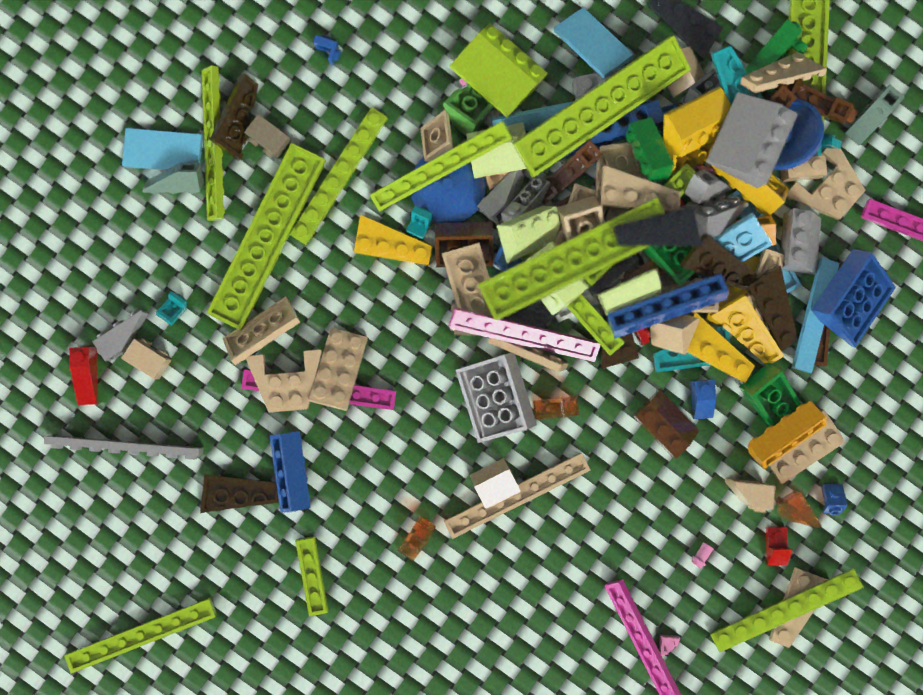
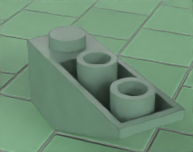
M891 84L878 93L844 134L858 146L861 145L893 112L905 96Z
M181 162L147 180L142 192L151 194L159 192H169L171 194L188 192L193 194L200 192L204 183L200 162Z

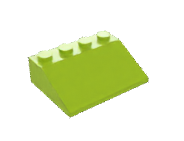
M491 23L475 36L449 67L507 118L540 87L547 75L543 68Z

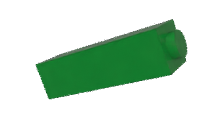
M787 19L745 68L746 73L750 74L783 59L792 48L796 52L804 54L807 51L808 45L799 40L803 32L802 27L797 22H791Z

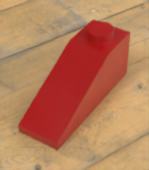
M69 347V367L77 405H98L97 348Z

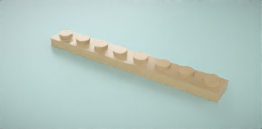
M579 453L517 484L520 493L488 509L480 502L444 520V523L453 539L590 471V468L583 454Z

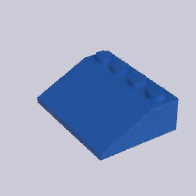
M853 249L811 310L820 322L851 347L856 348L896 287L872 252Z

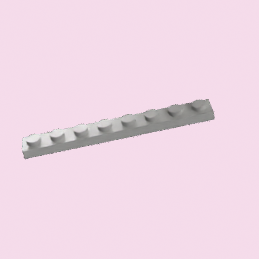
M57 435L44 436V444H50L51 448L62 449L63 446H70L71 450H82V447H87L89 451L101 452V449H108V453H120L121 450L128 451L127 454L139 455L140 452H147L146 456H159L160 453L166 454L167 458H178V455H185V459L196 460L197 457L202 456L204 451L203 447Z

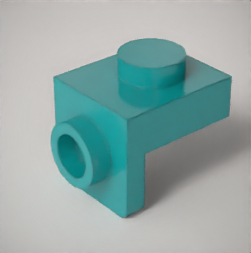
M824 134L822 144L814 156H821L823 148L841 149L842 141L835 139V135Z
M414 206L411 211V222L406 231L423 239L431 226L432 213L426 208Z
M171 291L169 298L156 311V315L172 326L186 311L187 302L182 295Z

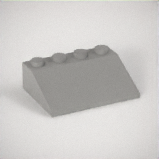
M737 93L706 162L755 188L767 184L798 113L781 104Z
M514 353L504 354L456 370L478 443L537 426Z

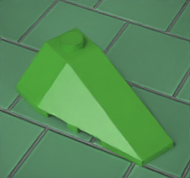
M469 84L463 89L455 90L443 104L454 128L464 135L476 132L494 109V106Z

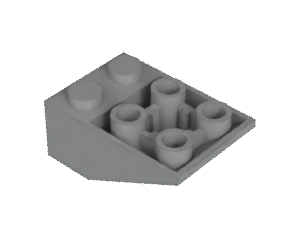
M723 193L701 204L688 202L686 205L680 206L679 210L693 207L700 236L705 233L713 238L720 235L748 206V203L741 201L738 197H729Z

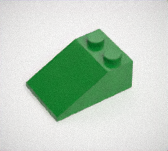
M650 246L643 249L644 253L679 286L695 273V271L685 269L679 265L693 246Z
M767 363L751 376L746 383L739 386L746 399L769 427L778 424L785 415H791L801 405L784 373L770 363Z

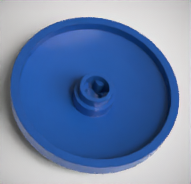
M796 99L789 106L788 109L798 113L773 170L797 167L808 161L820 148L824 137L823 120L818 110L810 103Z
M424 157L418 162L414 170L427 163V161H424ZM469 162L411 194L412 201L415 206L429 210L432 213V222L462 223L479 210L477 205L485 197V177L474 179L472 164Z

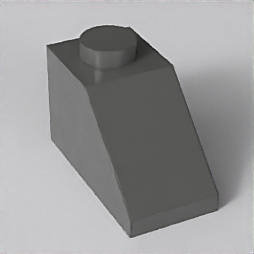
M715 68L689 88L683 101L684 104L718 86L721 87Z

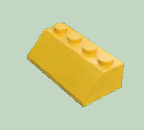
M718 86L665 114L663 142L668 152L681 158L717 138L731 107V103L721 87Z
M711 165L717 175H722L727 180L729 186L741 192V196L746 201L753 203L755 209L762 215L770 216L786 201L789 188L772 173L767 184L755 188Z

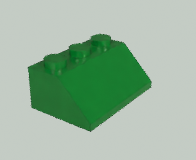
M652 117L630 123L626 132V139L628 143H631L634 157L640 162L643 175H646L648 181L664 186L668 182L675 164Z

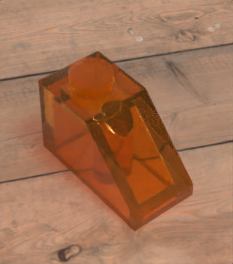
M577 396L533 401L535 420L579 415Z
M793 491L775 502L778 506L777 512L783 519L816 528L822 526L801 492Z
M419 516L397 551L414 561L428 542L436 526L429 520Z

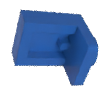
M315 35L313 41L315 48L330 53L328 61L330 65L334 66L335 61H338L341 55L338 43L332 41V38L322 35L320 37Z
M823 484L821 487L825 506L822 509L823 513H830V515L841 514L848 506L843 484Z

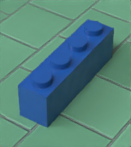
M300 431L271 435L270 443L280 512H295L311 508Z

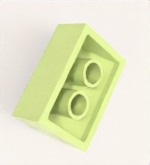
M523 123L508 125L507 128L513 139L471 161L474 179L527 169L512 144L525 135ZM485 130L467 133V140L471 139L472 137L480 134Z
M540 206L497 225L507 263L554 241L561 226L556 206Z
M554 241L550 242L526 261L557 247ZM581 279L542 298L541 301L551 314L554 315L566 308L589 287Z
M648 270L599 292L597 296L605 314L608 316L609 313L640 303V301L646 298L648 300L657 297V293L662 292L657 271Z

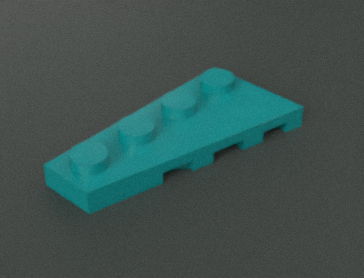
M731 46L711 53L721 88L731 105L737 93L764 100L760 92H753L741 84L742 77L748 74Z
M723 326L716 328L715 330L730 343L729 332ZM663 349L653 353L655 372L709 366L708 363L687 352L683 355Z

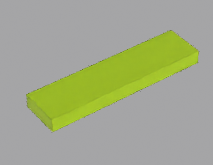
M311 536L296 539L309 616L328 613L316 538Z

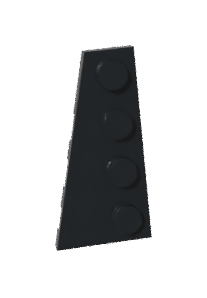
M651 0L648 5L665 24L667 23L673 29L672 32L677 37L680 36L687 47L690 46L691 50L698 55L701 61L705 59L724 28L680 0Z
M693 207L613 226L618 247H701L703 245Z

